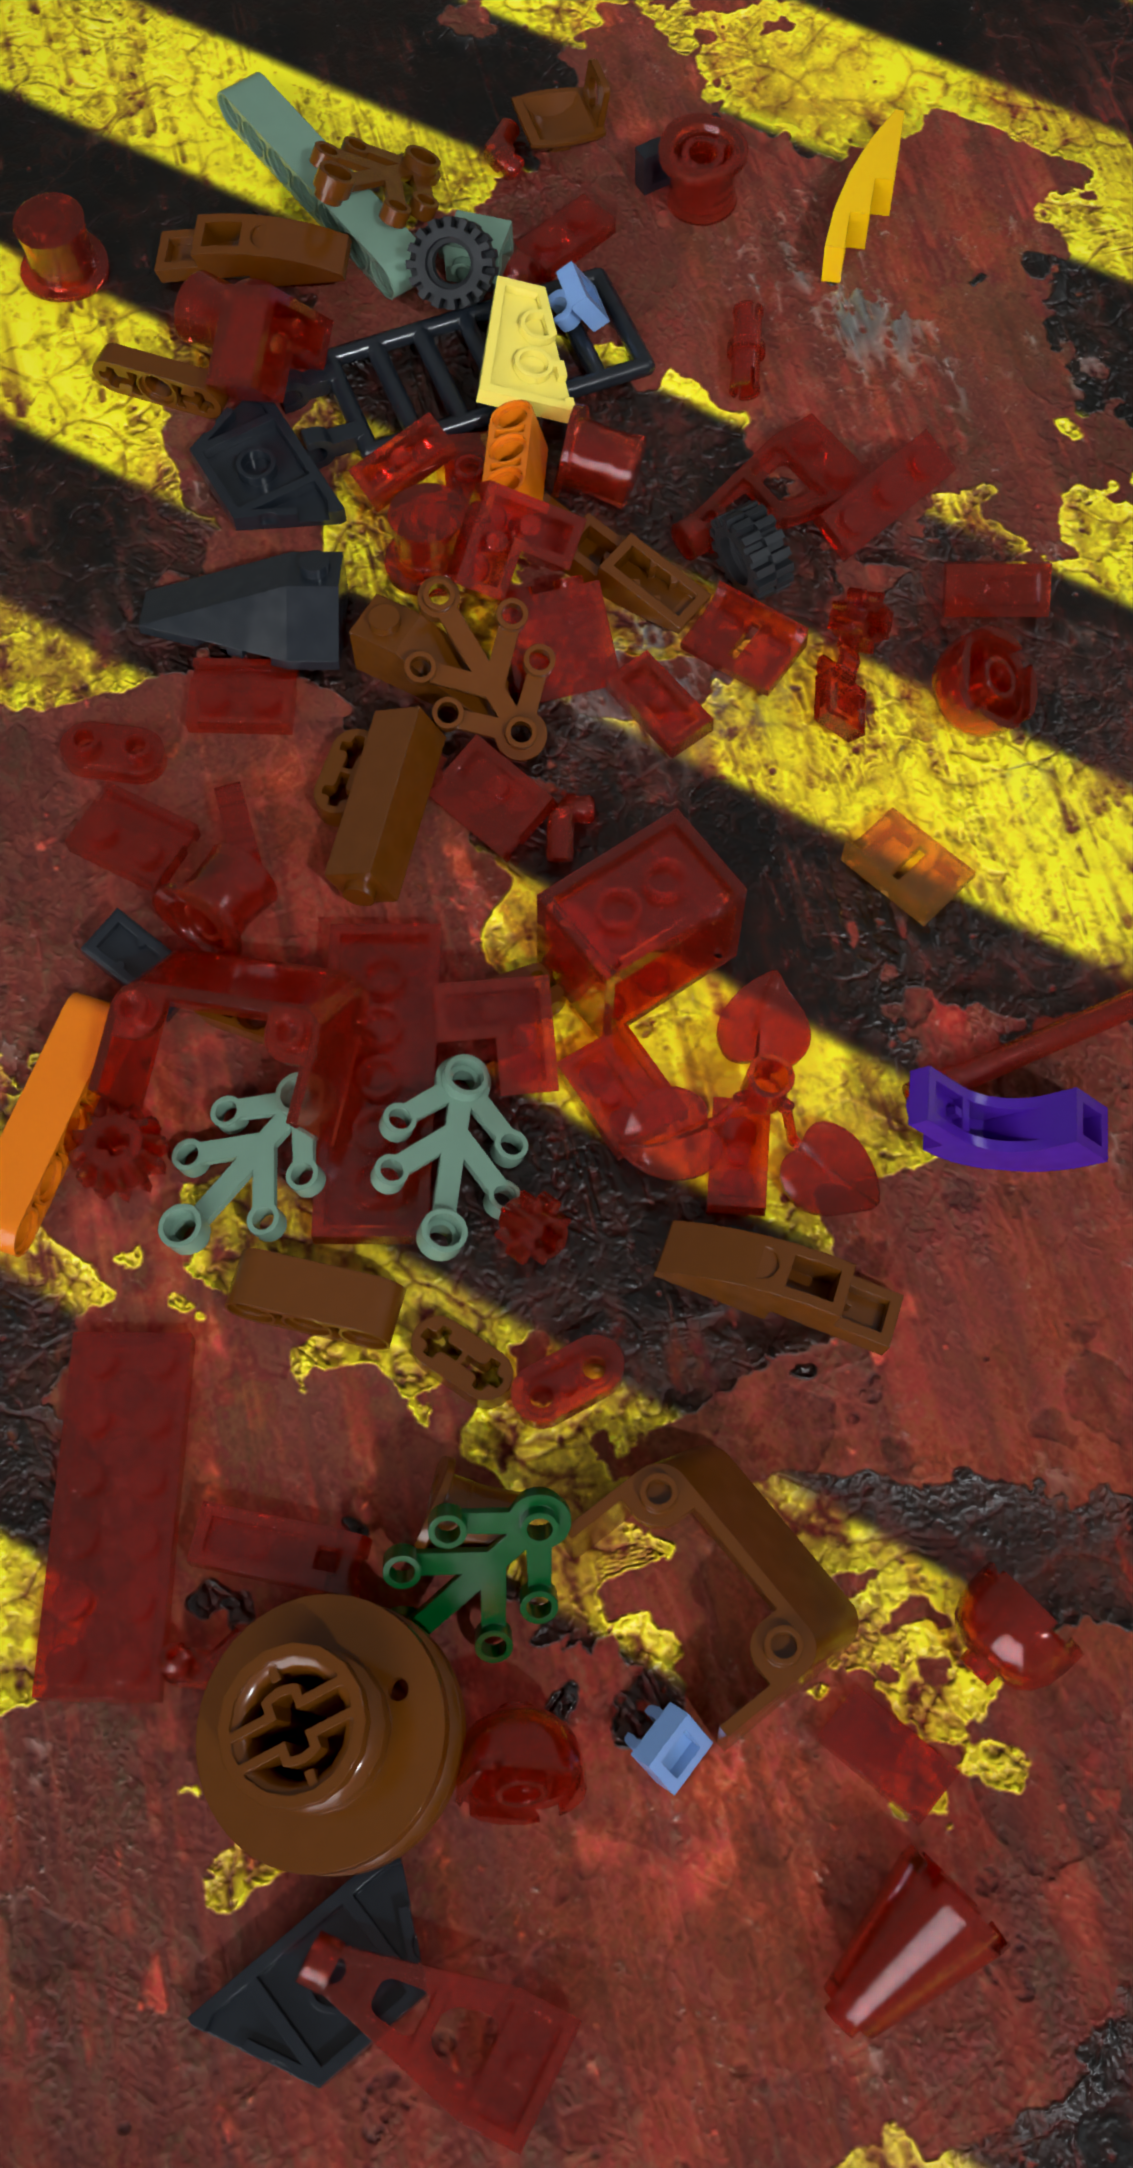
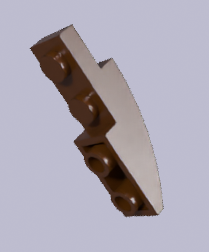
M235 213L198 214L195 228L162 231L154 271L162 283L250 276L256 288L341 282L346 280L352 241L347 234L323 226L287 218Z
M673 1220L670 1225L653 1275L761 1319H765L771 1311L881 1356L890 1348L904 1297L900 1293L855 1276L854 1272L857 1264L830 1254L759 1233L731 1227Z

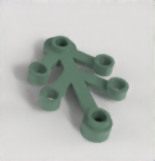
M460 1054L447 1058L439 1065L435 1073L434 1086L405 1103H393L386 1107L379 1121V1130L382 1136L391 1142L400 1143L406 1141L411 1136L418 1121L447 1106L445 1123L443 1127L396 1155L385 1154L376 1161L370 1174L371 1183L377 1191L383 1194H395L402 1189L410 1174L439 1158L432 1210L424 1217L416 1232V1242L420 1251L426 1257L435 1261H447L454 1258L467 1240L468 1228L466 1222L456 1212L463 1164L486 1193L483 1198V1206L491 1217L498 1220L508 1219L513 1216L522 1202V1194L519 1187L504 1178L468 1130L471 1113L493 1139L490 1155L493 1161L503 1168L518 1166L528 1152L529 1145L524 1134L510 1126L488 1097L491 1089V1078L486 1065L479 1058L469 1054ZM453 1080L464 1081L470 1090L458 1087ZM399 1117L403 1119L407 1128L398 1129L390 1123L389 1118ZM501 1143H511L517 1149L518 1154L506 1153ZM381 1169H393L398 1174L399 1179L395 1181L386 1179L382 1175ZM501 1193L506 1195L511 1205H500L495 1200L494 1194ZM439 1233L443 1235L447 1240L448 1246L444 1247L434 1243L430 1238V1234Z
M294 1072L286 1076L279 1083L275 1093L240 1099L235 1096L226 1095L216 1100L211 1107L210 1117L212 1122L226 1134L233 1135L241 1132L246 1128L249 1120L271 1118V1120L259 1133L203 1142L188 1138L175 1146L172 1152V1162L178 1170L190 1178L203 1175L207 1172L210 1165L232 1162V1164L194 1206L180 1203L164 1212L158 1224V1234L161 1241L180 1255H192L203 1250L210 1239V1224L252 1177V1209L247 1215V1227L257 1238L264 1242H273L279 1239L287 1228V1219L284 1213L277 1208L278 1147L291 1132L293 1163L290 1164L286 1171V1182L289 1187L299 1196L310 1198L319 1194L326 1183L325 1172L316 1163V1124L327 1115L331 1108L332 1091L327 1082L315 1073ZM312 1096L305 1106L299 1108L300 1102L305 1097ZM237 1108L235 1116L231 1120L224 1122L225 1114L229 1110ZM198 1151L197 1159L193 1163L185 1165L187 1157L192 1152ZM307 1171H313L310 1181L299 1185L301 1175ZM268 1215H274L272 1224L266 1229H260L261 1221ZM195 1226L191 1236L183 1240L185 1232Z

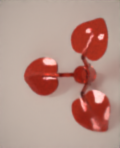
M772 970L759 976L738 991L724 1008L717 1024V1043L723 1056L733 1063H751L741 1083L740 1091L736 1092L732 1099L716 1115L708 1118V1111L704 1101L694 1092L677 1086L657 1089L645 1096L634 1108L627 1126L617 1143L622 1156L642 1172L661 1179L685 1181L704 1175L720 1160L723 1145L713 1128L720 1126L739 1107L745 1105L750 1111L760 1115H770L779 1111L782 1113L787 1142L795 1149L783 1159L779 1169V1178L783 1192L796 1207L812 1215L828 1217L869 1211L880 1203V1186L875 1168L866 1150L852 1133L837 1124L821 1121L811 1125L802 1140L797 1135L793 1116L795 1104L787 1097L795 1081V1073L792 1066L796 1065L805 1056L810 1046L811 1029L804 1010L788 990L778 970Z

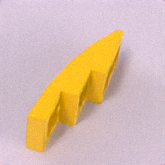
M895 109L869 140L849 172L833 211L824 248L821 281L840 283L846 247L865 249L870 214L889 216L905 110Z

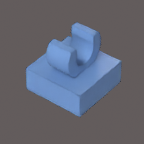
M572 261L556 271L562 289L552 292L548 299L551 309L558 314L553 318L554 322L563 332L575 329L581 320L593 332H596L610 322L595 285Z
M669 1702L664 1710L655 1705H648L644 1712L654 1724L642 1740L628 1732L624 1737V1741L633 1751L631 1756L652 1779L675 1796L713 1742L687 1712L672 1702Z

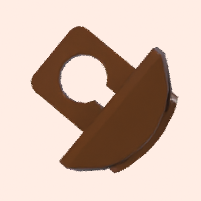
M589 59L584 87L544 89L511 98L512 105L532 150L549 149L550 152L570 150L571 146L598 141L606 136L607 132L604 125L610 98V86L597 59ZM595 81H596L597 88H598V104H597V106L595 105V102H596Z

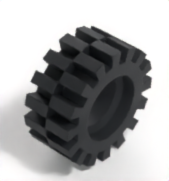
M443 216L441 219H433L427 222L428 225L425 228H419L414 234L417 236L415 242H410L407 250L411 252L410 260H406V269H410L412 274L409 281L412 286H416L419 290L417 294L423 300L431 302L432 306L447 310L467 308L485 299L483 296L487 292H491L495 285L492 283L494 276H498L499 267H496V258H499L498 251L493 248L491 244L493 239L489 233H485L481 229L482 226L476 222L454 216ZM449 243H457L464 247L469 254L471 262L470 271L466 278L456 284H450L441 279L435 267L437 253L443 246Z
M749 500L715 517L710 523L712 526L710 528V536L715 540L711 542L713 551L718 553L719 557L716 558L718 566H723L725 570L723 576L727 583L730 581L733 583L732 590L735 594H741V599L746 603L750 602V604H755L789 587L791 582L794 581V575L791 571L795 570L794 562L788 558V556L792 555L790 547L784 545L782 540L785 538L782 529L777 530L775 526L777 520L772 514L767 516V508L763 504L758 505L757 500Z

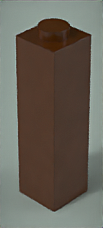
M420 706L378 710L374 713L324 874L342 893V896L352 904L371 906L375 902H396L399 899L446 736Z

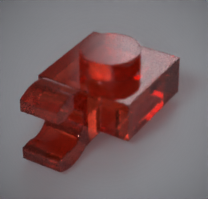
M842 644L839 646L837 662L824 654L819 656L817 660L814 720L850 743L865 735L867 691L856 684L857 671L860 665L858 652L846 644Z

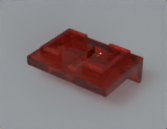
M719 581L710 604L682 639L680 649L768 697L806 648L808 628L728 584ZM753 627L758 629V632L736 660L731 658V654Z

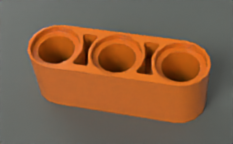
M512 400L499 406L491 415L487 438L482 492L499 531L507 536H519L535 528L542 516L548 446L534 409L525 400Z

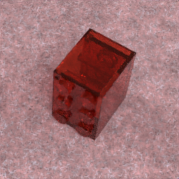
M676 808L537 895V963L540 962L549 972L554 984H558L562 988L567 1000L603 1043L737 955L747 888ZM721 954L723 957L716 958L714 955Z

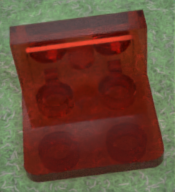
M577 575L553 581L554 590L534 594L532 586L502 593L503 600L517 598L523 601L528 609L527 623L524 629L518 633L511 661V670L518 699L520 698L527 675L523 668L524 655L526 650L534 644L549 646L556 657L554 669L546 677L540 703L611 687L619 682L620 670L599 580L584 583L583 576ZM501 602L497 603V604L492 608L493 614H494V618H495V623H496V611H497V607H498V605H499ZM508 608L502 613L504 621L509 624H516L522 619L521 613L515 608ZM541 653L533 654L529 659L534 669L543 670L549 666L548 658Z

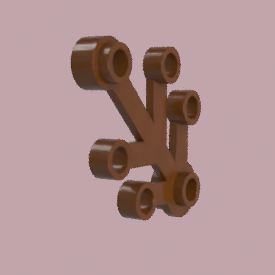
M352 136L344 138L340 149L324 141L315 142L309 161L317 168L313 180V185L316 188L314 194L321 202L333 207H339L343 201L350 198L352 192L382 186L385 199L379 212V218L387 225L403 229L410 215L423 222H429L434 219L439 202L434 198L431 186H436L439 182L441 174L438 169L441 161L428 149L417 145H408L404 153L397 155L369 145L361 139ZM402 182L413 188L409 204L405 201Z
M433 576L426 579L418 590L417 603L419 611L427 620L442 624L469 671L437 663L434 657L426 651H415L406 658L404 664L407 680L415 686L421 687L432 684L487 699L497 717L464 710L462 704L457 699L443 697L437 700L432 708V721L443 732H452L457 729L494 739L500 753L510 760L525 762L534 759L542 752L547 741V727L543 719L537 714L546 677L552 673L556 657L553 650L545 644H534L526 650L523 668L527 675L518 705L516 706L505 688L518 633L524 629L527 623V606L517 598H507L498 605L496 611L498 630L489 661L459 611L460 592L457 585L451 579L444 576ZM437 588L444 589L448 593L449 599L444 604H434L429 599L430 592ZM508 608H515L521 613L522 619L516 624H509L502 617L503 611ZM541 653L548 658L549 666L543 670L534 669L529 662L530 657L533 654ZM423 660L430 665L431 671L424 677H417L411 672V665L415 661ZM444 706H451L457 711L458 718L452 723H444L439 719L438 711ZM517 725L526 726L531 732V738L526 742L515 741L511 736L512 728Z

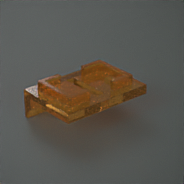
M893 807L857 840L851 843L847 840L844 844L841 861L923 926L948 904L974 878L976 873ZM919 850L925 854L902 878L897 880L893 877Z

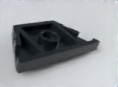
M258 378L251 380L247 384V396L234 410L227 407L216 419L214 427L210 431L203 433L189 449L194 465L236 531L337 525L347 521L345 508Z
M402 1856L378 1869L357 1874L350 1878L187 2018L191 2025L317 2088L322 2089L428 1996Z

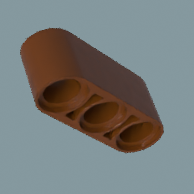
M246 1248L242 1250L225 1302V1308L230 1313L253 1322L365 1348L386 1350L390 1348L406 1289L397 1282L381 1276L263 1249Z

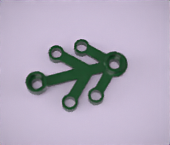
M531 1487L522 1491L510 1507L461 1508L453 1503H442L435 1506L428 1516V1536L431 1542L440 1548H415L406 1543H399L389 1547L383 1556V1578L387 1584L394 1588L406 1589L414 1586L423 1575L455 1576L418 1609L410 1606H397L391 1608V1610L417 1623L430 1635L481 1590V1622L477 1625L474 1632L475 1652L485 1662L498 1663L504 1661L511 1655L513 1650L512 1629L506 1622V1567L526 1550L528 1582L521 1587L519 1592L520 1612L524 1619L534 1624H543L552 1620L558 1612L557 1590L551 1583L552 1547L561 1543L570 1531L571 1512L568 1504L561 1496L549 1488ZM535 1519H545L549 1521L548 1523L543 1525L529 1524L531 1521ZM443 1521H452L458 1525L453 1530L448 1531L437 1527ZM467 1534H502L488 1547H457L463 1543ZM404 1561L410 1563L412 1567L401 1571L393 1568L392 1565ZM535 1597L548 1599V1602L543 1605L529 1603ZM492 1636L503 1639L498 1644L484 1642L485 1639Z

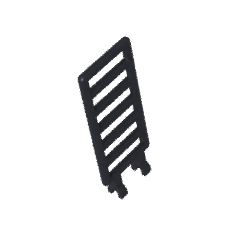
M600 267L582 272L595 285L606 313L631 360L605 368L581 322L575 329L565 332L586 373L585 375L566 380L569 397L574 399L647 377L655 370V363L607 272ZM559 279L539 284L546 288L547 296L555 290L562 289ZM492 299L325 349L319 354V367L303 372L296 369L276 372V381L281 390V393H278L279 400L285 414L303 408L311 399L333 393L344 416L346 424L329 429L315 426L301 430V437L307 448L306 451L317 468L321 469L328 466L335 457L357 450L360 451L365 461L374 462L489 426L491 415L498 407L485 405L468 411L433 338L460 330L481 372L486 339L478 324L489 321ZM415 344L449 417L424 425L421 424L388 351ZM365 358L370 359L403 431L375 439L342 365Z

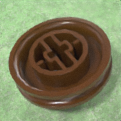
M317 1594L288 1601L266 1612L247 1626L224 1652L210 1677L201 1702L196 1731V1759L203 1793L213 1815L228 1837L251 1857L270 1867L296 1874L331 1877L352 1876L373 1871L391 1863L418 1844L440 1818L451 1799L462 1768L466 1745V1717L462 1693L452 1666L439 1645L424 1629L406 1616L373 1602L341 1594ZM398 1680H406L409 1688L407 1695Z

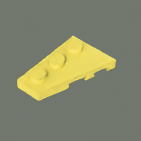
M497 276L476 402L499 407L512 400H525L532 405L537 417L573 425L577 410L574 398L569 397L566 385L568 374L564 361L559 358L555 342L557 331L544 286Z

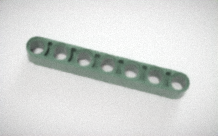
M255 72L218 92L217 101L219 108L231 129L320 226L349 235L352 241L349 258L387 299L393 300L416 287L412 286L409 278L412 277L411 270L406 269V260H410L411 252L407 250L410 242L414 243L416 237L406 227L403 229L394 228L379 218L383 202L371 189L352 192L350 198L343 201L339 207L327 205L317 199L314 194L316 188L313 185L317 168L310 163L309 158L315 142L326 141L263 74Z

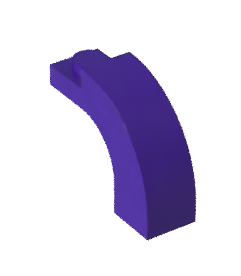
M930 1065L910 1071L909 1096L906 1101L909 1117L908 1125L923 1133V1150L934 1156L970 1167L1020 1172L1060 1171L1108 1162V1108L1077 1087L1037 1097L1001 1098L971 1091Z

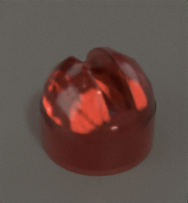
M517 249L509 259L503 277L537 285L542 278L539 262L532 255Z

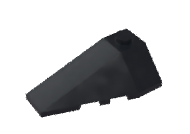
M319 550L288 552L148 590L145 593L139 621L140 633L195 647L205 642L225 646L228 655L244 658L247 652L270 657L272 666L284 669L340 670L349 607L344 553L323 552Z

